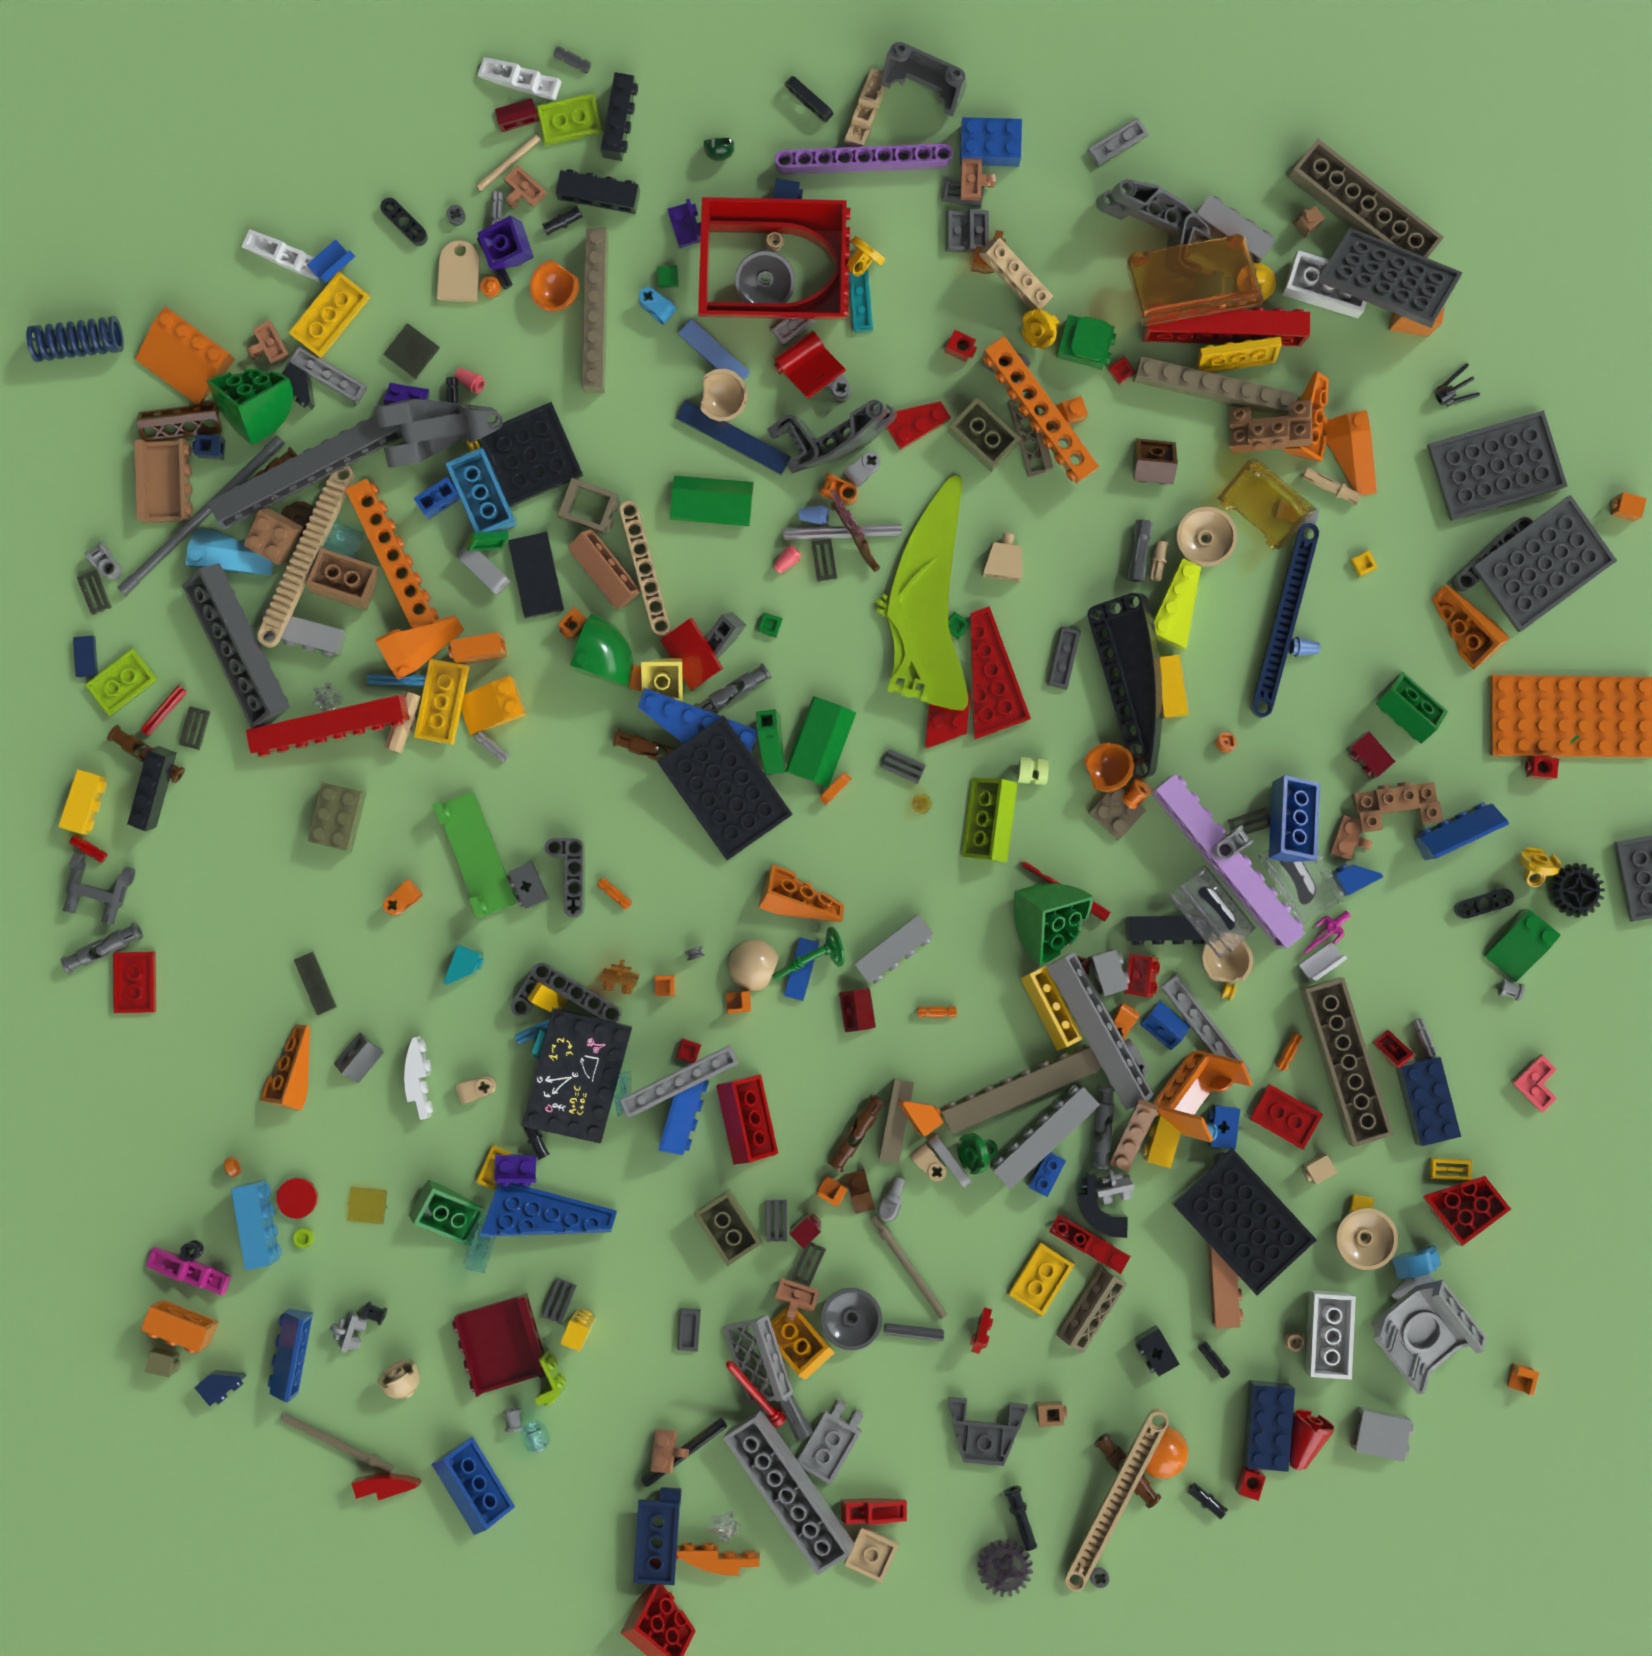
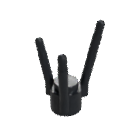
M1468 363L1454 373L1446 382L1437 387L1435 397L1441 405L1446 404L1448 407L1453 403L1480 396V393L1477 392L1454 398L1456 390L1475 379L1473 376L1454 387L1448 386L1469 366Z

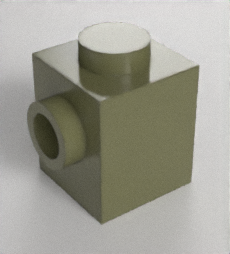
M159 1348L151 1350L148 1355L145 1372L164 1377L172 1376L180 1367L179 1353Z

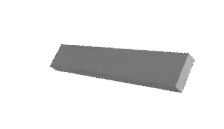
M1177 974L1160 986L1210 1053L1243 1061ZM1245 1064V1067H1246L1247 1072H1248V1074H1249V1073L1251 1072V1070H1250V1069L1248 1068V1066Z
M728 1045L619 1099V1102L627 1118H630L739 1064V1061L731 1045Z

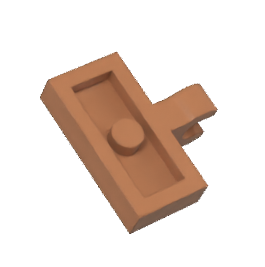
M962 159L961 200L981 201V185L987 188H994L996 175L982 174V159Z
M518 165L504 178V181L514 190L506 197L507 204L512 209L517 206L521 198L534 208L547 195V192Z
M270 320L252 329L259 341L258 344L247 348L253 360L265 352L273 366L290 357Z
M1345 815L1342 816L1330 854L1351 860L1355 846L1366 850L1371 848L1372 841L1359 838L1361 830L1358 820Z
M781 1278L775 1299L790 1304L785 1319L793 1321L798 1307L811 1312L814 1311L820 1291Z
M655 1430L651 1463L652 1472L673 1474L674 1457L688 1458L689 1449L676 1448L677 1431Z

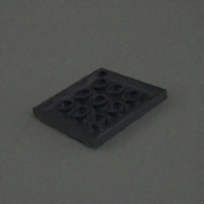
M552 402L503 422L500 429L481 438L510 507L570 482L571 478L578 479L584 476Z

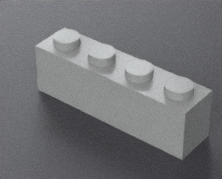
M1209 195L1196 213L1213 229V235L1254 263H1260L1275 242L1271 233L1256 227L1252 220L1240 216L1236 209L1227 207L1218 197Z
M264 609L263 617L266 616V609ZM291 616L280 640H283V644L295 647V644L303 646L302 649L314 652L317 649L322 651L321 654L333 657L334 654L341 655L347 632ZM267 632L264 635V639L269 641L274 638L273 632Z
M917 915L858 960L855 966L868 983L873 981L876 984L884 977L883 972L887 969L892 971L900 965L898 961L904 956L908 959L915 954L916 951L914 949L920 944L922 947L932 940L930 936L933 933L922 918Z

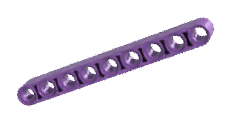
M947 144L781 150L775 156L776 170L785 175L939 169L950 165L952 149ZM940 153H945L948 157L946 159H941L938 155ZM920 154H925L928 156V158L922 160L918 156ZM884 155L888 157V160L881 161L879 157ZM900 155H906L908 159L903 161L900 160L898 157ZM865 156L869 160L866 162H861L859 158ZM841 157H846L849 159V161L846 163H842L839 161V159ZM821 158H827L829 162L823 164L820 163L819 160ZM783 159L789 161L787 165H781L779 162ZM801 159L809 160L807 164H801L799 161Z

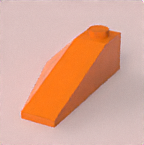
M1367 410L1347 413L1327 420V424H1324L1323 429L1324 436H1327L1326 444L1335 455V460L1344 471L1352 490L1361 493L1362 496L1377 493L1371 428Z
M1447 584L1432 598L1442 620L1446 622L1450 630L1448 632L1450 637L1454 638L1458 646L1457 651L1473 670L1495 654L1510 639L1493 620Z
M773 864L771 865L761 892L759 908L777 915L835 922L843 920V904L824 892H817L811 888L812 884L809 882L803 883L795 877L796 874L792 871Z
M297 1024L294 1026L284 1046L285 1053L281 1059H277L275 1063L277 1068L273 1076H268L259 1101L302 1111L308 1092L310 1026Z

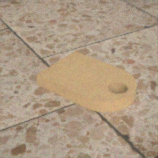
M461 240L453 241L447 244L441 251L437 289L438 300L478 303L480 256L475 247L470 243ZM464 247L466 249L465 254L457 256L455 254L457 248Z

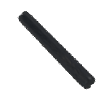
M723 1418L718 1419L681 1448L689 1449V1457L725 1430L727 1423ZM674 1457L673 1468L686 1458ZM650 1470L642 1476L641 1481L646 1487H649L666 1473L652 1472Z

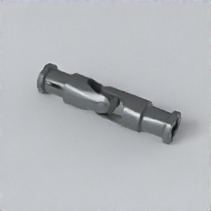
M761 663L759 668L750 673L743 674L725 688L710 694L708 699L699 704L695 703L694 706L709 712L719 711L727 706L731 700L740 698L757 688L759 683L766 679L770 680L772 677L765 665ZM736 684H744V688L740 693L735 686Z
M133 922L131 926L123 930H117L109 934L105 939L97 940L78 949L71 956L62 957V966L67 973L71 974L74 969L82 965L87 966L107 956L110 952L127 946L129 942L137 938L142 939V930L136 922ZM95 946L97 954H94L90 949Z
M1098 1086V1090H1100L1098 1103L1100 1106L1096 1108L1092 1149L1094 1151V1160L1091 1167L1108 1170L1109 1166L1107 1163L1108 1153L1111 1151L1112 1122L1115 1106L1113 1104V1094L1115 1089L1108 1086ZM1101 1132H1106L1104 1138H1102Z

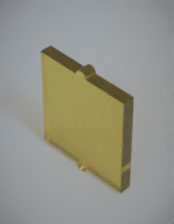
M351 1187L350 1201L347 1203L349 1206L347 1221L384 1224L385 1209H387V1190Z

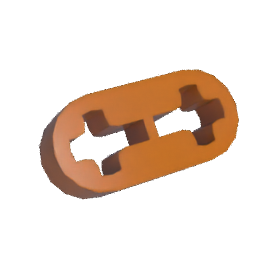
M844 772L820 796L819 800L825 805L829 804L852 780V777Z

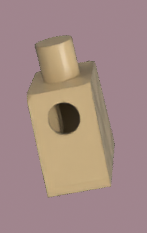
M1003 533L1002 542L993 543L983 572L984 577L1016 582L1021 581L1022 547L1013 545L1014 534Z

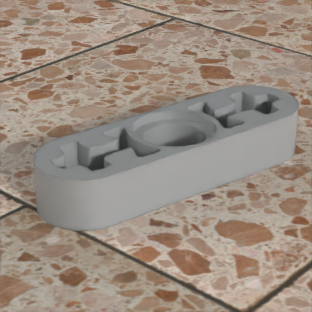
M938 1136L932 1137L929 1143L965 1188L972 1182Z

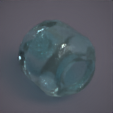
M537 1420L528 1422L524 1425V1429L521 1432L525 1448L530 1452L541 1453L546 1450L551 1441L546 1425Z

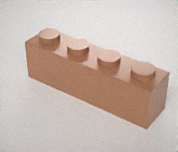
M593 529L581 532L568 546L573 557L579 561L585 572L590 575L598 589L605 594L610 604L616 610L627 606L641 592L640 588Z
M1208 1244L1212 1325L1216 1329L1241 1327L1240 1321H1243V1311L1239 1309V1301H1242L1241 1288H1238V1280H1241V1278Z

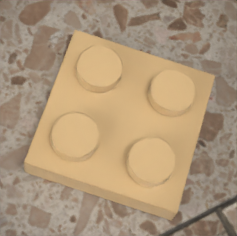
M861 1526L854 1541L855 1546L852 1553L847 1557L844 1565L882 1583L899 1543Z

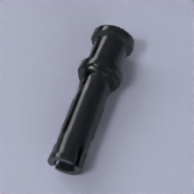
M1012 1486L1004 1490L1003 1493L1008 1498L1010 1513L1015 1516L1025 1551H1031L1037 1548V1543L1026 1514L1027 1504L1023 1502L1020 1493L1022 1490L1021 1486Z

